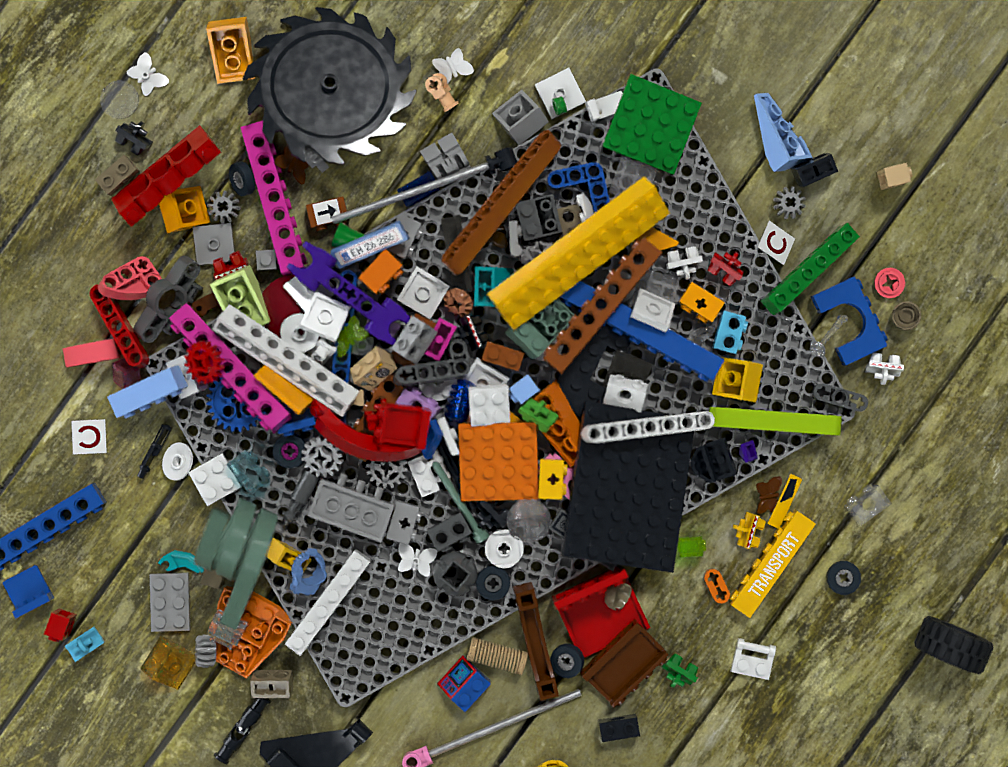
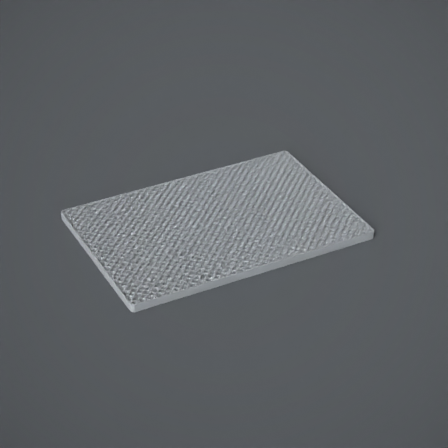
M653 69L640 76V78L674 91L665 74L660 69ZM653 74L655 77H660L658 83L656 81H651ZM625 85L622 86L621 88L615 90L614 92H612V93H610V94H613V93H616V92H619V91H622V93H623V90H624V88H625ZM584 108L547 129L551 132L558 131L561 138L558 141L561 143V148H568L570 155L563 157L560 155V150L553 158L554 164L546 167L526 192L529 194L530 199L553 194L557 209L578 204L576 196L584 193L590 199L588 190H581L579 185L554 190L547 184V178L551 172L569 168L572 164H587L586 156L588 155L596 157V163L602 166L603 172L606 175L605 182L607 188H612L615 191V196L609 198L610 201L628 189L622 186L623 179H630L633 185L641 179L638 171L640 169L647 170L648 178L646 179L657 187L658 193L670 212L669 215L655 224L653 228L658 229L675 240L679 235L686 238L684 246L677 245L676 247L669 248L670 252L678 250L680 260L686 259L685 248L696 246L699 256H702L703 262L688 265V268L695 266L696 270L703 269L705 277L699 279L696 277V272L689 273L690 279H688V282H693L704 290L707 285L713 286L715 290L713 295L725 302L723 311L741 315L743 309H747L750 312V317L745 320L748 322L746 332H742L741 335L743 344L741 350L737 351L736 354L726 352L724 355H719L717 349L712 348L714 339L709 338L707 332L710 328L717 330L721 313L717 314L713 322L707 321V323H704L696 318L698 314L693 311L688 313L682 309L679 315L672 314L668 329L690 341L697 337L702 348L719 357L744 360V353L750 352L752 354L750 362L763 364L757 401L752 405H748L745 400L712 395L714 380L705 382L697 377L698 374L695 372L688 375L680 368L681 365L675 361L673 364L667 361L665 367H660L657 360L664 355L658 352L656 354L646 350L647 346L642 343L637 345L631 342L625 355L615 350L612 353H608L605 350L590 378L591 381L607 389L610 374L623 377L631 375L634 380H641L648 384L642 410L651 409L655 413L667 415L685 414L686 409L690 406L694 407L696 412H709V407L703 406V399L710 397L712 399L710 407L729 408L730 405L736 404L738 409L773 411L772 404L777 401L781 405V409L778 412L798 413L800 409H805L807 414L842 416L841 425L854 417L855 411L849 409L847 416L842 415L843 407L823 402L822 409L817 410L814 406L817 399L814 398L812 392L807 393L805 391V386L809 382L813 386L823 383L822 375L824 373L830 375L828 385L841 389L843 387L794 301L787 306L793 311L791 317H786L784 310L772 315L767 308L764 310L758 308V301L763 299L782 280L768 255L758 248L760 241L694 125L674 175L638 161L632 162L628 157L614 151L610 155L604 154L602 144L614 114L591 122L584 119V113L588 112L587 108ZM569 122H571L572 124H577L574 131L572 128H567L569 126ZM601 129L604 133L603 137L596 138L593 135V131ZM537 136L513 149L517 161L519 160L517 152L519 150L526 151ZM584 138L587 146L583 148L578 147L577 139ZM689 141H696L698 149L691 150L688 146ZM700 157L702 160H707L705 166L703 164L699 165ZM620 162L622 170L619 172L614 171L612 164ZM591 167L588 170L589 175L595 177V174L599 172L596 167ZM682 167H689L691 175L688 177L684 176L681 172ZM497 168L495 169L496 173L492 174V178L485 177L486 172L483 171L460 179L401 213L422 223L421 228L424 230L420 241L413 243L415 249L411 257H406V259L413 261L412 268H403L402 271L404 273L397 280L393 278L389 282L390 288L384 294L401 306L409 317L410 315L415 316L416 313L421 316L423 315L415 310L407 312L405 304L397 300L399 295L396 294L395 289L398 285H406L416 266L429 273L430 267L437 266L440 270L439 274L435 276L437 279L447 283L450 286L449 290L459 288L465 292L467 290L475 292V274L471 270L474 264H480L482 267L512 268L514 273L517 272L514 265L516 262L521 261V256L513 258L505 253V248H499L492 242H490L488 247L481 248L462 272L466 277L465 282L462 284L456 283V275L441 261L443 254L454 242L453 232L457 230L462 232L482 207V205L476 202V198L479 195H484L488 199L493 193V188L501 183L511 169L500 172V169ZM570 173L569 177L571 180L577 181L580 179V174ZM709 174L716 175L717 182L715 184L708 181ZM552 177L550 178L553 185H559L553 181ZM665 177H673L674 185H666ZM470 178L477 180L478 184L475 188L467 186V181ZM693 183L699 184L701 188L699 193L692 192L691 185ZM537 184H545L547 190L544 193L537 192ZM594 186L593 193L596 196L602 195V187ZM451 189H460V196L457 198L450 195ZM565 190L571 191L572 199L565 200L562 197V192ZM722 190L726 193L727 197L725 200L718 199V191ZM675 193H681L684 196V201L681 203L676 202L674 199ZM441 197L444 199L442 207H436L433 204L435 198ZM702 200H707L710 203L708 210L701 208L700 203ZM467 204L471 210L468 214H462L459 210L460 206ZM598 205V206H597V211L600 210V209H601L602 207H604L605 205ZM419 207L427 208V215L424 217L418 216L417 209ZM516 207L508 214L506 222L500 225L505 228L508 245H510L509 221L518 219ZM728 207H733L736 210L734 217L727 215ZM686 209H689L693 212L692 219H686L684 217V211ZM565 212L562 216L566 222H571L574 218L570 212ZM400 214L368 231L365 235L397 222ZM451 214L454 217L451 224L444 223V215ZM713 216L719 219L717 227L710 224V218ZM668 219L676 221L677 226L675 229H670L667 226ZM434 223L437 226L435 233L431 234L426 231L428 224ZM737 224H743L745 226V232L743 234L737 232ZM695 226L702 228L703 234L701 236L694 234L693 228ZM521 231V238H518V245H519V246L522 248V250H523V245H524V244H523L522 241H521V239H522V237H523L522 231ZM721 233L728 235L729 241L727 243L720 241L719 236ZM554 234L537 240L545 239L546 242L553 240L556 243L559 240V236ZM444 240L447 243L446 248L438 250L436 248L437 241ZM634 241L625 247L627 256L633 251L631 247ZM747 241L754 243L753 250L746 248V245H748ZM706 242L712 245L710 253H706L703 250V244ZM423 249L430 252V256L426 260H422L419 257V253ZM730 250H736L739 254L737 260L742 262L738 268L741 266L746 267L748 274L739 281L736 280L731 286H724L722 278L727 272L723 269H720L717 275L709 272L708 268L711 258L715 252L723 257L725 252L729 253ZM389 252L395 259H397L401 264H403V261L405 259ZM378 253L341 269L335 264L332 270L339 275L345 270H350L359 277L363 273L360 270V264L367 261L371 265ZM492 254L499 257V262L495 265L488 262V257ZM617 254L610 258L609 267L599 266L594 270L593 276H586L581 282L592 288L595 283H601L604 286L607 275L612 270L616 271L620 267L618 262L621 260V257ZM661 254L641 279L646 284L645 291L681 306L682 304L678 303L686 289L679 286V280L685 278V276H677L676 272L670 269L667 270V255ZM640 255L633 258L635 264L640 265L644 262L643 257ZM757 257L764 259L763 267H758L755 264ZM655 271H659L663 275L662 280L659 282L653 279ZM767 273L772 274L774 277V281L771 284L765 281ZM337 278L331 279V280H334V281L336 282V284H337V287H336V288H338V287H339V279H337ZM358 278V287L362 288L366 295L380 304L379 297L382 294H375ZM750 283L756 284L757 291L755 293L749 292L748 285ZM614 285V287H616L615 294H617L619 292V288L616 285ZM636 286L632 297L622 302V304L629 308L634 306L639 291ZM664 288H666L667 290L670 289L672 291L670 293V298L668 296H663L662 293L665 292ZM734 292L740 294L741 299L738 303L733 302L731 299ZM347 293V299L352 298V295ZM335 295L332 299L337 300L338 297ZM442 299L437 308L442 312L441 319L457 326V328L460 327L457 324V319L460 315L454 316V313L448 312V308L444 306L445 301ZM474 299L472 300V301H473V309H472V311L469 313L470 316L474 315V309L477 307V306H474ZM701 299L700 301H698V309L700 307H705V305H703L704 300ZM365 301L361 304V309L365 304H370L371 306L372 304L368 301ZM571 306L570 310L579 316V309ZM483 307L485 314L481 317L482 324L475 327L477 333L484 332L483 326L486 323H491L494 325V331L491 334H487L489 337L488 342L493 343L498 339L504 343V347L519 351L520 348L504 333L510 326L500 322L501 314L497 308ZM356 311L354 337L358 330H363L365 336L375 338L364 329L367 318ZM586 316L583 318L584 323L590 320ZM769 316H773L776 319V324L773 327L767 324ZM217 318L207 323L211 330L213 329ZM431 318L429 320L437 324L439 319L435 320ZM731 318L734 323L731 329H736L738 321L735 318ZM395 321V323L401 325V328L406 327L404 322ZM683 321H688L691 324V328L687 332L681 328ZM795 324L801 325L800 333L794 332ZM754 325L760 330L757 336H753L750 332L751 327ZM456 329V331H455L453 337L451 338L449 344H450L452 341L456 340V339H455L456 336L460 335L459 332H458V329ZM212 330L227 346V339ZM398 330L393 336V338L396 340L399 338ZM347 332L340 333V341L343 339L348 341L349 334ZM779 333H783L786 337L785 342L782 344L776 339ZM185 337L149 356V363L146 369L150 376L168 369L166 363L172 361L167 356L170 349L176 351L175 359L188 354L184 348L185 342L182 340ZM726 337L723 344L725 347L730 348L733 345L732 338ZM375 338L374 348L377 346L389 353L392 352L393 349L391 348L393 346L384 348L381 345V341ZM805 340H809L812 344L811 349L808 351L803 348ZM486 342L485 344H483V347H481V348H479V349H484V350H485V347H486L487 342ZM763 342L769 345V350L766 353L760 350V345ZM467 344L469 361L472 365L477 358L476 352L479 349L472 351L470 345ZM235 345V347L229 348L236 357L239 354H243L246 357L244 365L249 371L251 370L256 374L262 368L263 363ZM634 349H638L641 352L639 360H634L631 357V352ZM789 349L795 352V357L792 360L786 357V352ZM308 350V351H306V352H302V353H304L307 357H309L307 354H308V352H309L310 350ZM446 350L444 352L443 361L447 360ZM345 351L339 352L338 360L345 362L348 354ZM352 354L358 361L364 357L363 355ZM423 354L420 361H425L426 363L435 362L434 358ZM333 355L322 366L330 372L333 364ZM816 356L821 360L819 367H815L812 364V360ZM529 357L523 358L519 371L484 361L509 377L506 383L508 384V394L511 392L509 388L515 384L512 381L514 373H520L522 377L528 374L537 387L541 380H546L549 385L556 380L555 373L557 370L547 364L546 361L531 360ZM617 359H622L625 363L624 368L621 370L615 368L614 363ZM772 359L778 361V367L775 370L769 366V362ZM152 360L159 361L157 364L158 368L151 366L153 364ZM532 363H536L539 366V372L535 375L531 374L528 370L529 365ZM401 364L396 365L397 369L394 373L403 366ZM456 364V370L463 373L464 370L461 369L459 364ZM229 366L228 372L230 373L233 370L232 366ZM643 366H648L651 370L650 375L647 377L641 374ZM798 366L804 368V374L801 377L797 376L795 372ZM601 368H605L608 371V376L605 379L598 377V371ZM342 370L341 375L338 377L344 381L346 373ZM670 373H674L677 377L674 384H670L667 381V376ZM351 375L350 385L358 391L360 389H363L365 391V403L366 401L370 402L371 400L367 398V392L369 390L354 384ZM783 375L788 379V383L785 386L779 384V378ZM462 378L457 379V385L460 383ZM696 380H700L703 384L700 391H696L693 388V383ZM444 381L437 382L436 387H440V384L444 383ZM214 382L208 384V387L215 388L216 385ZM654 382L660 385L658 393H652L650 390V386ZM264 385V387H265L272 395H275L272 391H270V390ZM765 385L771 387V393L768 396H765L762 392V388ZM823 386L821 389H817V393L820 394L819 397L827 395L830 396L828 400L831 401V393L834 389H831V392L824 391ZM209 388L183 399L179 396L176 403L170 400V395L166 397L167 400L165 402L201 465L230 449L233 451L234 457L231 460L227 459L233 472L236 466L243 468V475L236 476L242 486L233 491L236 495V501L234 503L229 502L227 495L221 498L230 516L232 517L240 498L251 503L259 499L263 504L262 508L278 515L274 533L281 535L282 542L304 553L307 549H300L298 542L305 540L308 543V548L317 549V552L323 557L326 566L327 582L321 583L315 594H310V596L299 593V595L294 594L290 589V584L293 581L291 571L276 564L273 569H268L265 566V561L269 558L265 557L261 570L295 629L311 610L310 601L318 600L337 575L334 571L335 564L343 566L355 549L371 559V562L364 570L369 572L370 579L364 581L359 577L354 583L353 589L348 591L336 607V609L344 607L346 615L339 616L335 609L328 618L330 624L322 626L307 646L308 652L336 701L342 707L351 706L517 611V604L515 606L512 604L508 605L509 598L515 599L513 586L531 582L538 599L599 564L598 561L582 559L584 566L577 569L574 567V562L578 558L561 556L564 538L556 535L554 531L548 528L553 519L546 518L545 512L548 509H554L557 514L560 508L563 509L562 502L568 499L567 497L562 495V500L546 499L544 502H538L537 500H504L502 504L493 507L497 513L505 508L513 514V519L507 521V525L502 529L513 531L515 528H520L523 531L520 537L523 546L530 545L532 547V552L528 555L523 554L514 566L503 568L510 577L511 585L508 593L499 600H486L479 594L475 583V585L470 586L471 590L466 594L460 596L449 595V599L446 602H441L438 599V595L445 592L444 589H439L437 585L429 583V578L433 576L435 564L439 563L441 559L436 557L430 563V575L428 577L420 574L418 569L413 571L411 578H405L402 572L398 570L400 562L393 559V554L399 552L400 542L394 541L392 545H387L384 543V540L378 542L367 537L361 538L358 534L342 528L339 531H335L332 529L331 524L315 519L313 524L307 523L305 516L310 511L314 500L313 494H311L306 505L295 512L297 520L284 525L285 519L280 515L279 509L283 506L290 510V496L293 492L287 489L286 483L292 480L297 485L304 470L310 471L311 468H304L307 463L304 461L298 467L287 468L285 474L278 473V463L267 454V450L269 447L274 446L276 440L283 436V433L278 434L276 431L273 434L270 429L266 431L259 422L261 421L259 420L256 423L257 427L251 424L250 431L243 427L242 433L239 432L238 434L231 432V426L224 430V423L218 426L217 422L219 419L215 420L212 427L207 426L205 422L206 417H213L214 413H208L212 406L206 405L207 402L211 401L206 395L213 393ZM225 388L222 393L223 396L226 398L230 397L232 390ZM539 389V391L532 396V398L539 392H541V390ZM681 389L686 392V398L682 401L676 397L677 392ZM605 391V393H604V395H603V397H602L603 402H604V398H605L606 391ZM791 392L797 394V400L794 403H791L788 399ZM839 392L840 397L836 401L842 403L845 400V394ZM452 394L447 398V402L444 405H438L442 409L435 418L437 422L448 411H453L456 414V419L453 422L448 421L451 429L454 428L456 430L459 423H467L469 412L462 410V404L469 401V398L463 394L460 396ZM378 398L375 404H380L382 398ZM199 399L205 402L203 410H199L196 407V402ZM237 399L233 400V403L237 404L238 407L237 416L241 418L239 401ZM663 399H667L670 403L667 410L660 408V402ZM518 401L515 408L509 411L516 416H523L518 412L527 401L522 404ZM246 406L244 408V414L250 415V413L246 409L248 408V406ZM350 406L347 415V425L353 428L357 419L364 415V412H362L364 406H360L358 410H354ZM230 407V409H231V415H230V416H232V415L234 414V408H233V407ZM181 409L188 411V417L185 420L179 416ZM576 415L578 421L581 424V418ZM702 416L700 419L701 423L705 424L706 422L704 416ZM192 425L198 429L196 436H192L189 433V428ZM714 426L705 429L701 434H698L695 430L692 449H697L704 445L707 440L721 439L723 431L729 430L731 438L727 440L730 453L734 447H739L740 449L741 444L748 442L750 438L754 437L757 440L755 448L758 459L748 462L750 470L747 474H743L741 466L745 464L744 460L740 455L738 457L732 456L737 475L733 476L731 483H725L724 479L713 482L717 485V489L713 493H709L707 490L710 482H706L694 474L690 459L688 476L691 478V482L686 486L682 516L825 434L809 436L808 433L773 431V436L768 439L765 437V430L746 429L745 431H740L739 428ZM315 427L310 430V437L307 439L303 438L300 434L302 428L294 430L295 435L301 437L305 443L310 442L312 437L317 440V437L321 435ZM537 427V448L544 452L542 459L548 453L551 455L556 453L562 458L557 450L550 448V442ZM260 430H264L267 433L265 441H261L258 438ZM218 432L224 435L222 443H218L215 440V435ZM798 435L800 441L794 446L791 444V437ZM458 438V439H456V442H457V445H458V447H459V438ZM243 440L250 442L251 447L249 450H244L241 447ZM201 444H206V445H207V447L205 448V451H204V450H202V451L199 450V448L201 447ZM778 444L783 447V452L780 455L774 453V448ZM291 447L285 450V453L292 457L296 450ZM344 452L346 460L339 464L341 468L338 471L335 470V474L332 476L328 474L326 478L321 473L319 475L320 479L315 486H319L322 478L330 481L331 478L338 480L340 473L346 474V470L352 468L355 470L356 476L353 479L347 478L344 486L355 490L358 480L365 481V494L374 496L377 488L370 481L373 477L372 474L366 473L370 469H365L362 466V460ZM422 453L417 454L413 457L417 458L419 456H422ZM457 454V456H458V458H459V461H458L457 464H458V466H459V468H460V457H459V454ZM759 455L766 456V458L764 459V464L758 462V460L760 459ZM253 456L260 459L258 467L251 465V458ZM334 460L330 461L329 466L333 465ZM393 461L395 465H400L399 461ZM388 462L382 466L385 469L386 477L390 467ZM405 464L404 467L408 468V471L403 472L406 478H399L401 483L408 485V491L406 493L399 492V484L394 482V488L387 484L383 493L388 492L391 494L392 500L390 503L395 504V507L398 500L408 502L414 499L417 501L418 506H420L419 511L422 512L421 516L426 517L428 523L425 526H420L415 522L414 530H417L414 541H410L409 545L417 542L420 545L421 554L425 549H436L434 544L426 539L427 529L461 511L458 507L451 506L450 500L452 497L448 491H444L441 488L440 484L442 481L438 482L440 490L434 492L435 497L432 500L422 497L410 467ZM375 470L376 475L382 478L380 471ZM262 473H266L270 477V481L267 484L262 483L260 480ZM390 475L389 480H392V479L396 478L397 476H391V475ZM450 477L451 483L453 484V486L455 487V489L461 497V494L459 493L452 477ZM569 481L568 489L571 490L572 483ZM245 483L252 484L253 491L251 493L244 491ZM271 490L279 492L278 500L270 498ZM698 492L700 494L698 502L691 501L692 493ZM521 502H528L530 504L528 511H520L519 505ZM435 507H442L444 514L440 517L435 516L433 513ZM476 508L469 509L477 524H479L481 520L477 516ZM256 509L250 528L253 527L260 510ZM392 517L390 518L384 537L388 534ZM404 518L403 521L400 520L402 526L410 525L408 518ZM533 518L539 520V526L535 529L530 528L528 525L529 520ZM291 523L297 524L299 528L297 533L289 531ZM460 523L454 525V531L458 534L465 530L464 526ZM497 528L493 531L486 529L489 535L498 530ZM318 530L323 531L325 534L324 540H317L315 532ZM445 533L437 534L438 542L443 543L447 540ZM541 535H546L549 538L546 545L538 543V538ZM349 538L351 540V546L347 548L343 547L341 545V539ZM469 538L463 542L462 549L456 550L452 547L445 551L446 554L461 552L466 554L467 557H471L476 565L477 573H480L482 569L492 564L487 557H482L478 553L481 547H485L487 539L476 544L474 540ZM505 544L504 547H499L498 550L506 554L510 547ZM375 545L377 553L374 555L369 554L367 546ZM327 547L333 548L334 556L327 557L324 549ZM550 552L558 554L556 561L551 562L548 560L547 557ZM538 561L542 564L539 571L531 569L533 562ZM378 562L386 564L385 571H383L382 569H377L379 565ZM453 562L451 566L456 569V573L453 576H449L445 572L443 577L453 585L461 583L468 573ZM308 565L302 578L313 576L312 573L317 565L314 567ZM564 568L568 571L565 578L557 576L559 569ZM517 571H522L525 573V577L523 580L518 581L514 578V574ZM276 576L283 577L284 584L281 586L277 585L274 578ZM393 578L397 584L395 587L390 588L386 585V580ZM492 578L491 581H488V584L491 585V588H495L498 582H496L495 578ZM543 578L551 580L549 587L544 588L540 585ZM413 586H421L423 592L420 595L414 594L412 592ZM371 588H377L380 592V595L378 597H372L369 593V590ZM285 593H292L294 600L287 602L284 599ZM397 595H403L406 598V602L398 604L395 598ZM355 597L361 598L363 605L360 607L355 606L353 599ZM466 600H473L475 602L474 608L467 609L464 605ZM424 602H429L432 604V609L424 611L421 605ZM382 604L387 605L389 612L382 614L379 611V606ZM493 607H499L501 614L493 616L490 610ZM296 609L298 612H303L301 618L299 616H294ZM455 609L459 615L453 619L447 613L449 610ZM411 611L415 614L416 618L413 621H408L405 618V613ZM364 614H370L373 618V621L371 623H365L362 620V616ZM481 616L485 622L483 625L478 626L474 623V618ZM439 619L442 625L439 628H434L431 625V621ZM391 621H396L399 625V628L397 630H391L388 626V623ZM349 623L354 624L356 631L349 633L346 630V625ZM459 626H465L468 632L465 635H460L457 629ZM417 628H422L425 631V635L421 638L417 637L414 631ZM380 631L382 638L375 640L372 637V632ZM336 633L339 636V641H330L329 635ZM444 635H448L451 638V642L447 645L443 644L440 640ZM400 638L408 640L406 647H401L398 644ZM358 640L364 641L365 648L358 649L355 646V642ZM320 643L323 647L322 651H314L312 645ZM427 645L434 647L431 654L429 651L425 652ZM388 647L391 649L392 654L384 656L381 653V649ZM340 650H346L349 657L342 659L338 653ZM411 654L416 655L418 661L414 664L409 663L407 657ZM372 657L375 660V664L372 666L366 665L365 658ZM325 659L330 660L332 667L324 668L322 661ZM393 664L400 665L401 671L399 673L392 672L391 666ZM351 666L356 667L358 674L350 675L348 668ZM382 674L385 680L381 683L376 682L374 675ZM338 676L341 678L342 683L335 685L332 683L331 678ZM364 683L367 685L368 690L361 692L358 690L357 685ZM343 693L350 695L349 701L342 699Z

